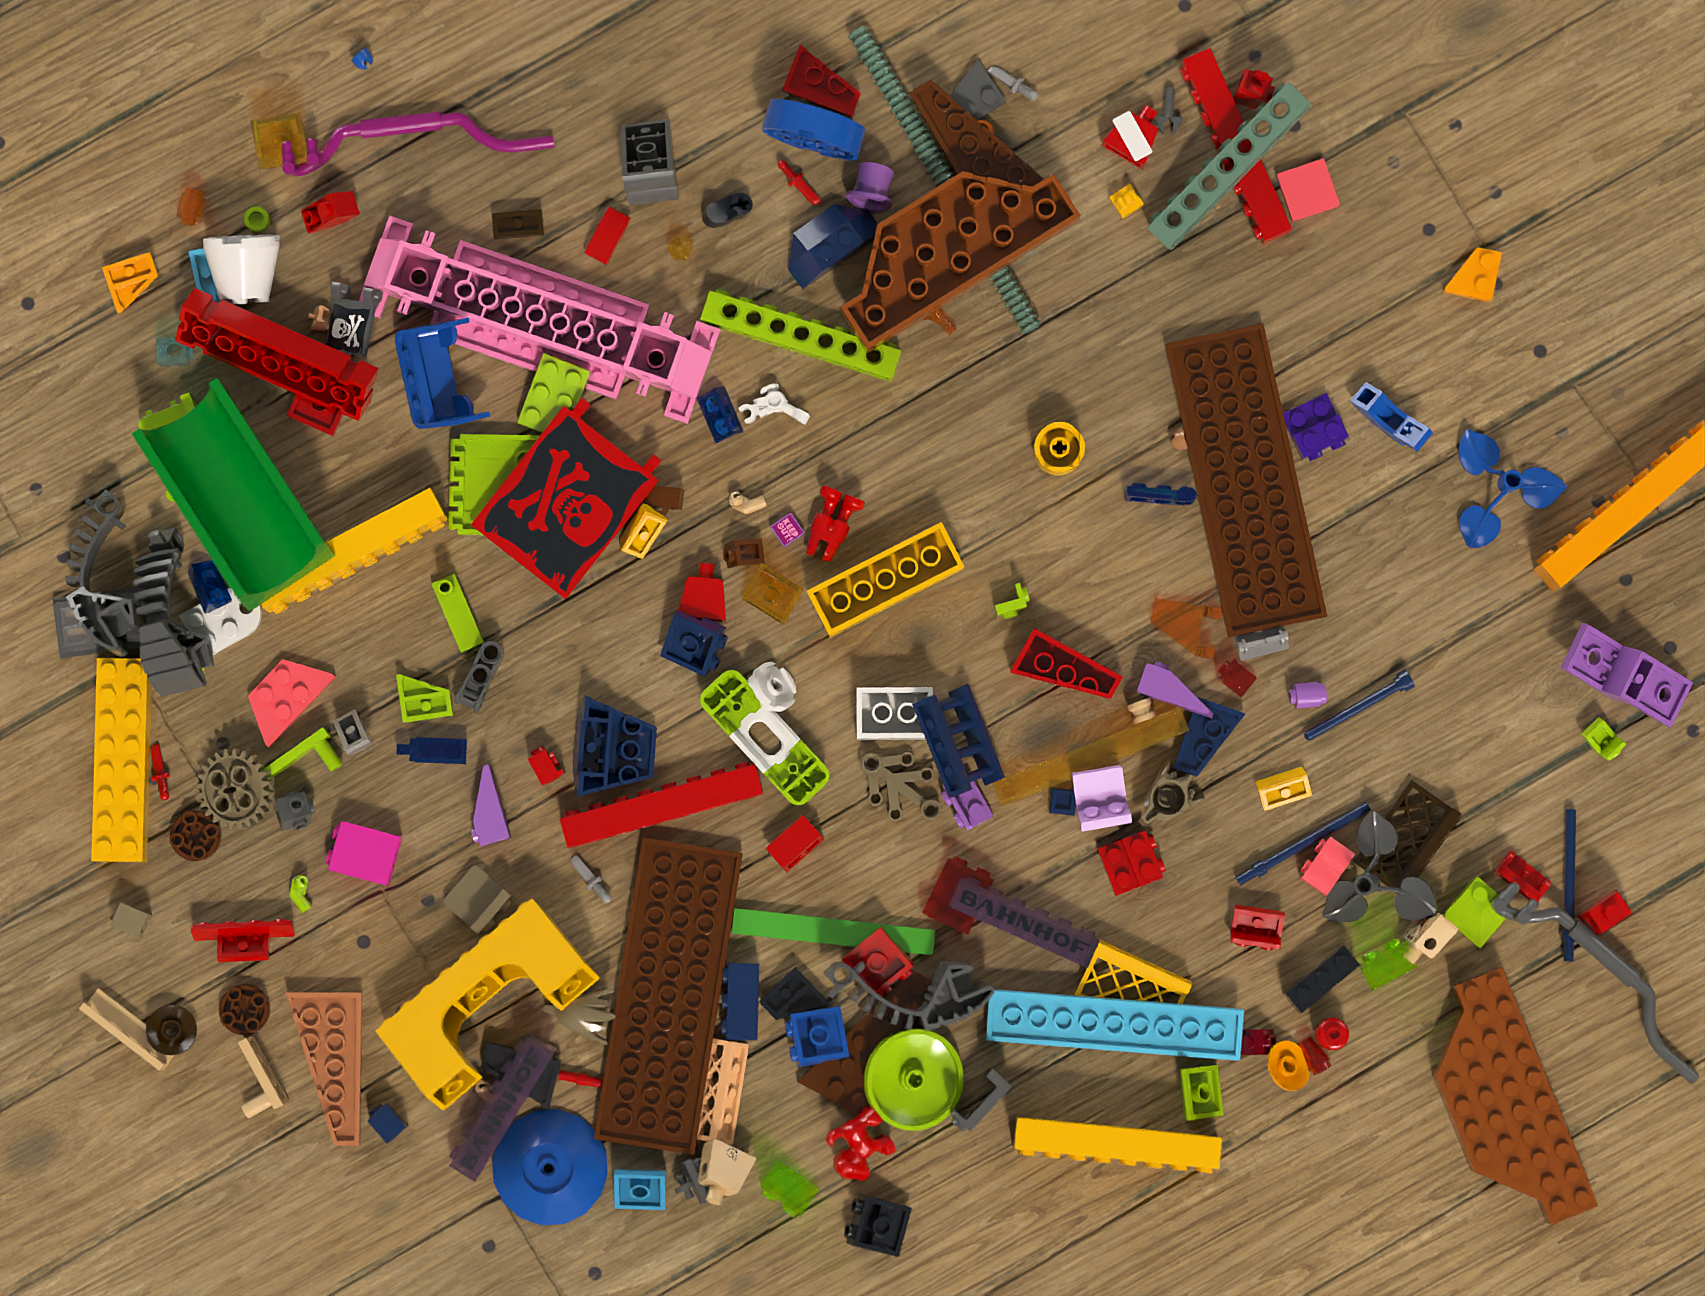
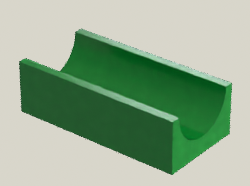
M216 378L209 383L210 388L205 398L183 417L161 428L153 430H142L139 428L131 434L236 598L249 611H252L333 558L335 554L231 394L219 379Z

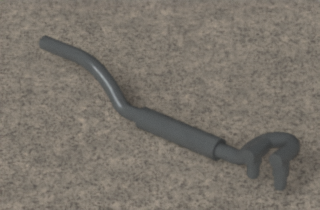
M1515 882L1511 883L1506 890H1503L1497 898L1492 900L1491 908L1506 919L1520 924L1556 920L1568 930L1567 934L1627 987L1632 986L1643 996V1024L1646 1036L1653 1050L1690 1084L1698 1079L1699 1074L1676 1055L1659 1035L1655 1020L1656 996L1654 990L1640 977L1641 973L1637 969L1633 968L1581 920L1576 921L1560 908L1552 907L1536 910L1539 903L1535 899H1531L1520 910L1508 906L1513 896L1520 889V886Z

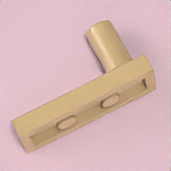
M250 1036L238 1042L264 1090L263 1094L242 1105V1110L246 1117L251 1118L270 1106L275 1110L289 1103L290 1101L255 1037Z

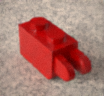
M1244 69L1233 98L1234 102L1254 110L1263 102L1268 103L1275 90V86L1271 85L1273 78L1263 71Z

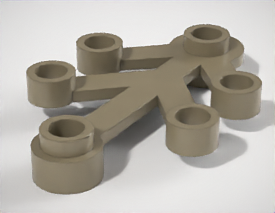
M867 751L860 757L859 767L864 774L868 775L870 789L868 802L870 805L877 807L883 802V796L879 792V775L887 782L890 807L888 818L892 822H899L903 817V811L899 806L898 791L921 809V814L925 819L935 820L940 816L941 806L937 801H927L905 784V782L914 781L931 782L934 778V771L931 768L925 767L920 771L893 774L885 767L899 764L904 767H910L914 763V755L911 752L882 757L876 751ZM910 755L912 758L911 763H903L902 757ZM869 759L876 761L874 768L867 766L866 763ZM925 770L930 771L932 774L928 780L922 777V772ZM874 794H878L881 798L877 804L871 801V796ZM928 806L935 807L936 812L934 815L927 814L926 808ZM893 810H898L900 812V818L893 819L891 817V812Z

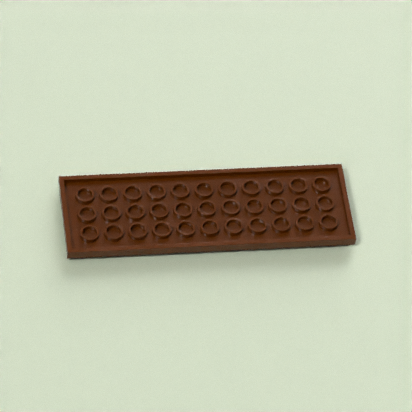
M1264 323L1165 343L1228 638L1328 617Z
M643 837L616 998L615 1019H613L594 1139L695 1155L723 981V969L725 968L743 853Z

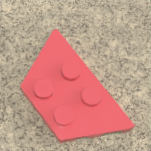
M282 659L248 695L265 745L270 748L336 676L332 673Z

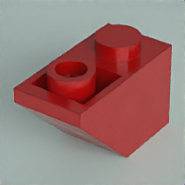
M353 191L329 193L301 210L308 234L346 223L360 215Z

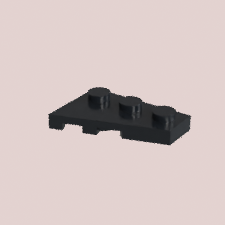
M488 1041L481 1067L505 1083L509 1084L512 1081L523 1088L521 1090L522 1094L532 1098L549 1110L561 1059L531 1052L529 1055L530 1059L533 1058L534 1054L537 1055L534 1061L538 1064L534 1069L523 1062L529 1051ZM526 1066L530 1069V1077L526 1082L519 1083L515 1079V1074L520 1067ZM525 1071L519 1073L520 1078L527 1076Z

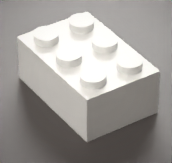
M933 687L857 688V740H926L912 704L932 696Z

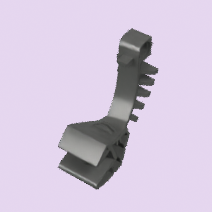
M105 489L96 502H93L88 497L86 498L85 503L106 519L100 526L85 515L81 519L96 532L93 537L79 529H76L74 533L80 540L89 545L87 549L70 544L69 549L79 557H82L83 561L80 563L70 559L67 560V566L75 572H80V577L65 576V582L71 587L80 588L66 596L73 609L76 620L84 631L115 656L127 659L130 654L120 637L134 628L140 632V627L145 625L144 615L137 614L136 608L139 606L132 600L114 597L113 594H105L104 592L91 593L89 585L95 557L106 537L115 525L121 530L127 527L119 521L124 514L123 503ZM111 502H115V508L111 512H106V506Z
M176 527L149 532L148 538L150 543L148 548L152 553L136 558L135 563L139 567L134 568V574L142 578L133 580V585L136 588L145 589L135 593V600L146 602V605L136 608L137 614L146 615L147 623L140 627L141 665L150 683L161 697L205 687L207 681L202 668L214 666L211 641L179 625L170 616L171 583L175 569L182 566L179 559L184 550L183 538Z
M862 961L853 969L844 962H834L823 971L835 985L826 993L828 996L833 998L855 979L859 984L846 993L852 1001L857 1002L864 990H866L868 994L858 1003L859 1008L869 1012L876 998L879 1002L872 1010V1016L882 1019L886 1006H889L892 1009L886 1018L887 1023L897 1025L899 1013H905L902 1021L903 1029H912L913 1015L918 1016L922 1029L925 1031L939 1028L941 1024L947 1026L957 1023V1020L962 1021L971 1016L972 1012H977L995 992L994 987L983 981L972 985L968 972L972 971L973 967L964 961H940L932 983L928 986L927 990L929 991L924 995V1003L917 1009H908L883 999L866 985L858 976L865 968ZM844 967L847 972L846 977L843 980H836L834 977L836 969Z

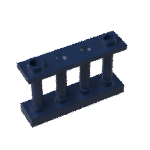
M969 684L948 692L950 699L938 702L935 694L912 704L949 799L972 790L970 782L982 779L986 786L1005 778ZM954 708L959 722L948 726L943 711ZM964 732L969 746L957 749L952 735ZM973 755L978 769L966 773L961 759Z

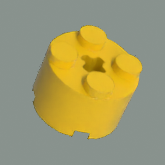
M1054 422L1044 427L1037 435L1033 447L1034 458L1039 468L1048 474L1057 476L1065 475L1075 470L1085 452V442L1082 435L1074 426L1065 422ZM1057 443L1061 444V448L1066 449L1061 454H1057V451L1052 449L1056 447Z

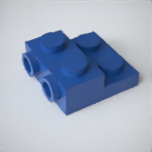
M840 1006L790 1014L789 1022H785V1031L787 1037H792L793 1047H789L791 1061L796 1062L797 1067L821 1064L824 1061L849 1057Z

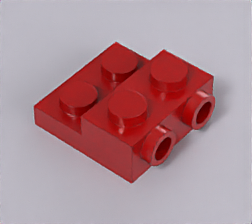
M1146 830L1097 849L1115 896L1164 878L1162 875L1163 872H1166L1161 857L1156 859L1153 849L1157 848L1156 842L1152 834L1147 835Z
M881 926L841 959L852 969L862 961L865 968L858 976L875 993L880 994L882 997L894 988L891 984L898 978L901 981L906 979L913 972L911 968L914 965V962L898 944L896 945Z

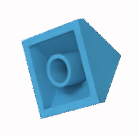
M615 1169L614 1209L665 1210L667 1170Z

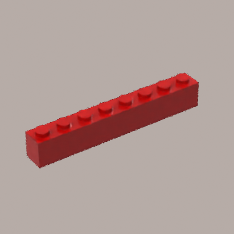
M1208 48L1183 59L1181 63L1182 68H1179V72L1183 81L1189 82L1192 89L1189 91L1191 99L1195 105L1199 104L1202 111L1200 113L1201 121L1204 127L1209 126L1212 133L1210 140L1214 149L1217 150L1227 139L1233 140L1239 133L1237 129L1244 121L1211 49ZM1245 140L1240 144V151L1242 153H1248L1252 148L1250 140ZM1232 158L1223 161L1222 167L1225 172L1233 169L1234 161ZM1260 159L1232 189L1235 195L1240 194L1243 201L1241 208L1245 217H1250L1254 225L1251 226V230L1255 239H1260L1262 245L1289 234L1292 227Z
M748 761L734 765L736 770L726 772L725 768L710 772L711 777L701 779V776L697 775L687 778V783L677 786L676 782L662 785V790L654 793L652 789L637 792L638 797L629 800L626 795L613 799L614 804L604 806L603 802L588 806L589 811L579 813V809L565 812V817L560 819L567 848L571 849L764 795L755 764L750 766Z

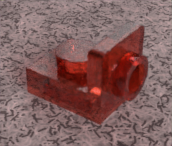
M1235 658L1231 662L1226 660L1217 671L1221 674L1217 680L1240 698L1243 697L1257 679L1256 676L1240 665Z

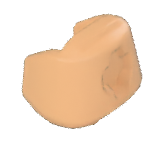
M320 305L315 308L313 314H308V318L313 319L310 327L311 330L325 332L329 328L330 311L328 308Z

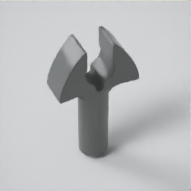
M1173 87L1165 88L1164 113L1161 116H1155L1156 126L1162 135L1164 134V123L1168 118L1173 125L1172 135L1178 130L1183 117H1176L1174 114L1175 88Z

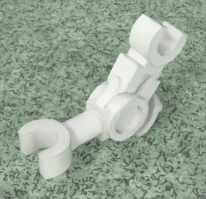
M770 384L763 387L760 394H768L765 397L754 399L753 405L743 404L739 407L740 412L745 410L751 411V416L744 420L746 424L753 423L758 415L762 418L773 412L782 413L783 411L804 425L810 416L805 411L789 404L784 394L778 391V384Z

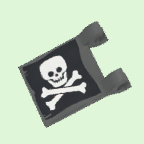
M332 282L330 291L333 302L325 345L343 353L367 357L375 310L382 300L383 291L364 287V302L348 300L347 297L350 294L351 286Z

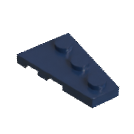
M1198 697L1213 713V717L1209 718L1192 712L1172 769L1197 777L1245 716V713Z

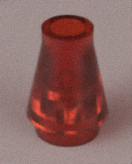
M1312 1036L1299 1043L1309 1072L1312 1071L1314 1076L1332 1066L1329 1061L1331 1058L1313 1040Z

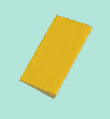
M642 503L619 539L621 551L643 559L666 524L667 518L647 504Z
M1303 767L1255 782L1264 811L1312 796L1308 777Z

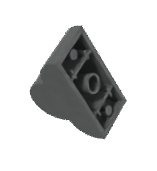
M670 119L620 125L622 178L629 206L679 200Z

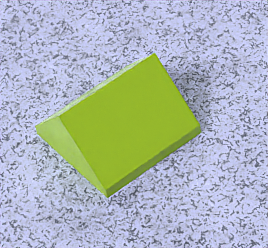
M1218 1065L1179 1069L1184 1120L1189 1121L1224 1115Z

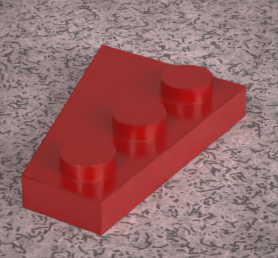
M801 44L799 45L782 92L852 118L861 93L825 66L821 60L809 53Z

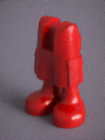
M822 485L819 493L824 498V507L822 513H816L814 516L806 554L813 557L821 539L829 543L825 548L822 561L830 562L850 530L847 524L850 515L855 511L862 510L865 502L845 494L840 512L836 520H833L832 515L842 493Z

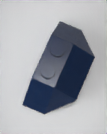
M833 204L793 233L788 271L801 289L804 290L875 238L878 223L869 211Z

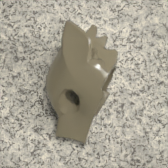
M1170 759L1165 761L1145 796V812L1138 820L1142 826L1155 820H1168L1205 801L1204 797L1192 801L1195 792L1193 789L1188 790L1193 778L1192 775L1177 778L1178 772L1176 771L1167 774L1171 765Z
M613 988L584 992L562 1011L551 1003L544 1005L543 1012L557 1017L564 1027L607 1045L608 1041L594 1032L605 1031L606 1026L603 1023L615 1019V1015L604 1008L609 1006V1002L599 997L613 993L615 990Z

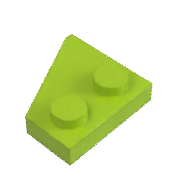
M401 674L396 675L403 723L454 716L450 690Z

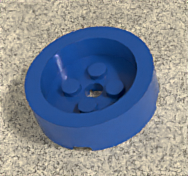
M771 99L769 101L761 128L763 133L785 144L802 150L808 149L819 152L823 156L849 161L857 160L866 132L865 127L849 118L815 106L784 99Z

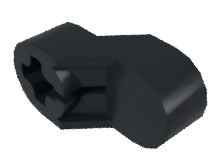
M736 193L720 201L712 202L702 212V221L710 228H718L735 220L742 219L751 211L753 207L752 199L745 193Z

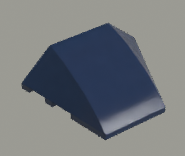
M584 695L576 721L573 778L576 796L653 778L657 727Z

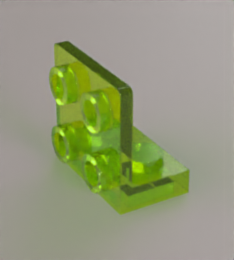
M1395 938L1383 945L1384 950L1379 953L1377 950H1373L1361 956L1362 962L1359 963V969L1371 991L1417 967L1416 964L1413 965L1402 956L1407 949L1406 946L1410 945L1408 940Z
M780 1160L775 1163L760 1185V1188L763 1189L761 1194L772 1202L777 1199L783 1203L782 1209L792 1217H795L796 1214L802 1217L805 1209L820 1190Z

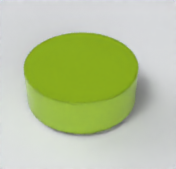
M252 207L245 213L244 222L250 231L260 233L269 227L270 216L265 209Z

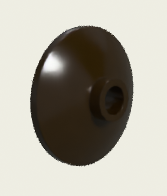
M162 1006L155 1010L147 1021V1040L151 1047L161 1054L169 1056L181 1054L187 1051L196 1039V1021L193 1015L181 1006ZM168 1028H174L176 1030V1034L174 1036L167 1035L166 1030Z

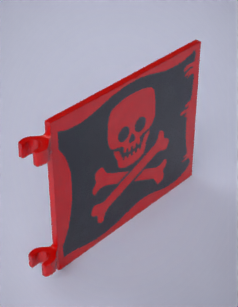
M583 398L580 399L572 411L568 410L565 406L562 407L471 523V526L564 599H567L659 480L652 473L662 462L660 458L653 454L645 466L641 467L581 420V417L591 406Z

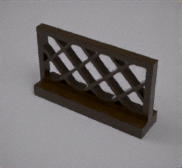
M1411 780L1385 816V819L1393 825L1392 816L1395 812L1406 810L1409 824L1394 827L1396 830L1410 828L1412 842L1396 845L1397 862L1382 864L1380 855L1379 865H1375L1373 869L1380 868L1381 875L1374 870L1371 871L1387 887L1401 889L1402 881L1405 878H1418L1462 817V813L1445 804L1413 780ZM1413 788L1422 794L1423 804L1408 806L1407 796ZM1425 797H1427V798H1428L1429 800H1431L1432 802L1426 803V798H1425ZM1405 800L1406 807H1400ZM1438 805L1445 810L1440 819L1429 821L1427 807ZM1424 807L1426 821L1411 823L1409 810ZM1437 823L1431 831L1430 824ZM1427 825L1429 832L1427 838L1415 841L1412 827ZM1416 844H1422V845L1419 847V849L1416 851V846H1415V845H1416ZM1413 845L1414 856L1411 860L1400 861L1398 847ZM1360 851L1353 863L1365 871L1369 866L1361 861L1364 854ZM1407 864L1403 871H1401V865ZM1398 866L1399 876L1394 883L1384 878L1383 868Z

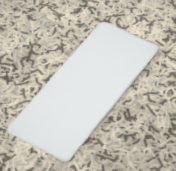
M1130 111L1113 119V123L1135 161L1152 153L1148 142Z

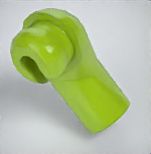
M298 875L291 882L289 896L303 914L312 907L305 897L309 881L305 875Z

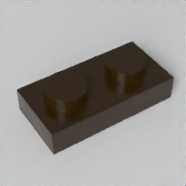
M542 209L492 213L495 240L544 236Z

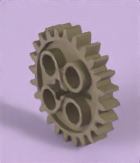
M229 748L224 749V752H216L215 756L207 758L209 764L201 766L205 773L198 774V777L203 782L196 785L197 788L202 789V793H199L197 797L204 798V802L201 803L200 807L207 806L208 810L205 816L214 815L212 823L221 821V828L229 826L230 830L238 828L242 830L247 829V826H255L256 822L263 820L262 814L270 812L265 805L273 804L268 795L275 793V791L269 789V785L273 784L274 781L267 780V776L270 775L271 771L263 770L266 762L257 763L259 755L250 757V750L242 752L241 748L233 750ZM242 770L246 773V779L242 776ZM220 774L224 777V783L220 780ZM247 795L251 798V804L247 801ZM225 799L228 800V808L225 806Z

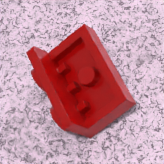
M1235 904L1230 927V942L1241 947L1252 945L1264 950L1280 949L1285 912Z

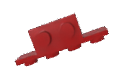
M286 919L266 922L251 920L243 923L226 921L220 924L201 922L198 925H191L190 929L194 941L218 940V962L269 960L270 938L295 936L292 921H287Z

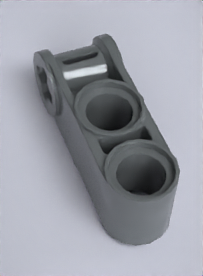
M488 641L480 647L469 673L455 697V704L461 703L473 709L474 713L477 714L486 698V693L504 658L505 653L502 645L497 642ZM490 646H495L498 649V656L493 660H489L486 657V649ZM483 668L488 676L484 682L479 683L475 679V672ZM466 695L475 699V701L466 698Z

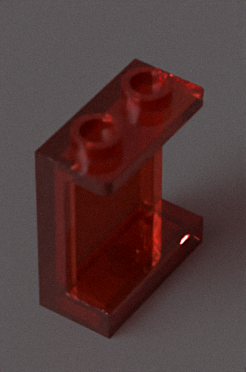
M954 856L953 860L947 859L922 914L968 935L980 910H976V908L984 902L994 879L989 878L990 872L980 867H977L976 871L966 867L967 861ZM965 889L977 895L974 907L959 902ZM968 894V896H967V897H970V898H972V899L974 898V896L971 895V894ZM965 900V902L971 904L970 900Z

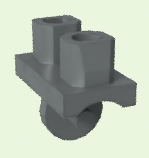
M701 1158L688 1159L680 1164L689 1182L686 1181L684 1174L677 1176L680 1186L674 1190L676 1194L683 1191L688 1200L694 1197L690 1189L692 1187L699 1203L704 1204L707 1202L706 1197L709 1188L698 1183Z

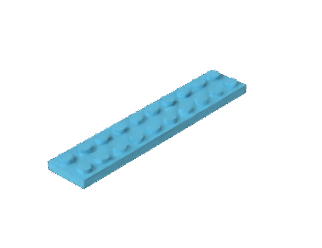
M995 989L994 994L989 999L986 1041L1240 1061L1244 1009Z

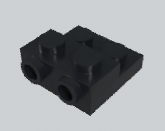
M859 1193L858 1199L855 1198L851 1204V1213H854L852 1222L848 1223L844 1229V1237L847 1238L846 1243L855 1247L899 1257L912 1208Z

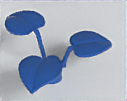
M1470 429L1464 432L1459 444V459L1462 467L1472 475H1479L1486 470L1488 473L1500 476L1497 484L1501 492L1487 507L1486 511L1480 506H1471L1463 511L1459 519L1460 532L1466 545L1469 548H1481L1491 543L1500 532L1501 521L1498 516L1490 514V512L1503 496L1514 492L1518 488L1523 489L1522 499L1532 508L1543 509L1551 505L1566 490L1567 486L1555 474L1538 467L1528 468L1522 474L1516 470H1509L1505 473L1504 470L1491 469L1490 467L1497 464L1500 458V450L1497 443L1487 435Z

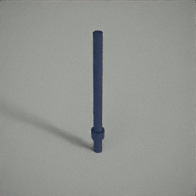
M1365 802L1264 861L1259 860L1253 863L1250 869L1235 877L1238 884L1241 886L1256 876L1260 878L1268 873V869L1371 811L1369 805Z
M1566 809L1564 911L1574 918L1576 810ZM1564 927V931H1561V941H1564L1563 961L1573 962L1575 940L1567 934L1568 930Z

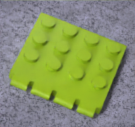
M460 434V439H450V457L459 458V461H450L449 482H457L459 486L449 487V507H458V511L448 512L449 530H458V535H483L471 526V523L540 435Z

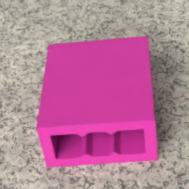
M341 821L340 826L336 825L333 832L332 840H336L334 849L329 850L327 854L326 864L329 865L328 870L389 886L403 837Z

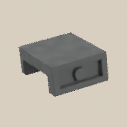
M993 1068L985 1076L996 1086L966 1118H963L954 1109L951 1112L954 1116L951 1121L962 1132L965 1128L971 1131L1012 1087Z

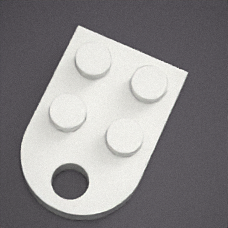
M231 588L225 590L224 601L220 604L222 606L211 607L204 601L203 604L201 603L179 615L187 629L211 641L213 655L252 634L259 626L262 618L261 605L253 609L251 613L243 614L240 610L241 602L236 598Z

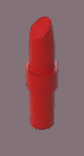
M560 1069L558 1076L559 1080L573 1082L580 1086L586 1085L601 1088L603 1084V1079L580 1072L574 1073Z

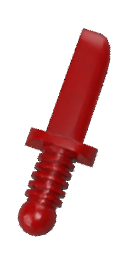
M780 160L778 168L791 180L787 185L789 187L794 185L811 204L818 205L821 200L802 180L801 177L804 174L800 171L796 175L795 171L789 167L790 165H787L785 160Z
M157 743L153 744L150 750L155 776H151V780L157 782L160 799L167 800L169 792L166 778L170 777V773H165L160 746Z

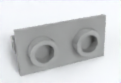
M1284 626L1234 637L1240 661L1289 649V638L1287 631L1284 630Z

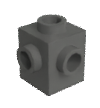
M296 791L289 792L282 798L275 799L274 810L281 831L292 828L300 830L311 823L312 814L315 813L312 800L307 799L305 791L300 793Z

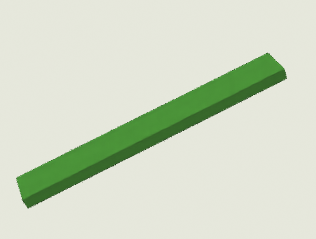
M734 908L732 934L856 947L881 926L904 952L933 955L936 930Z

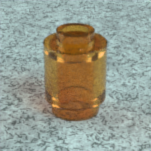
M186 188L185 193L181 194L176 216L181 219V224L195 227V223H201L206 203L204 198L205 192Z

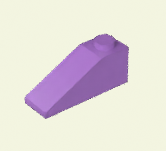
M1155 662L1154 665L1146 664L1137 689L1140 695L1209 718L1213 717V713L1169 670L1170 666L1160 662Z
M490 765L483 766L473 820L474 828H471L474 842H479L481 847L511 838Z

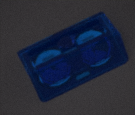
M724 386L714 388L697 397L715 444L743 432V428Z
M213 560L191 564L188 576L205 614L232 601L222 575Z

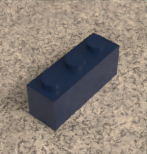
M728 963V968L723 969V983H728V994H723L722 1008L727 1009V1019H722V1034H727V1040H758L759 964Z

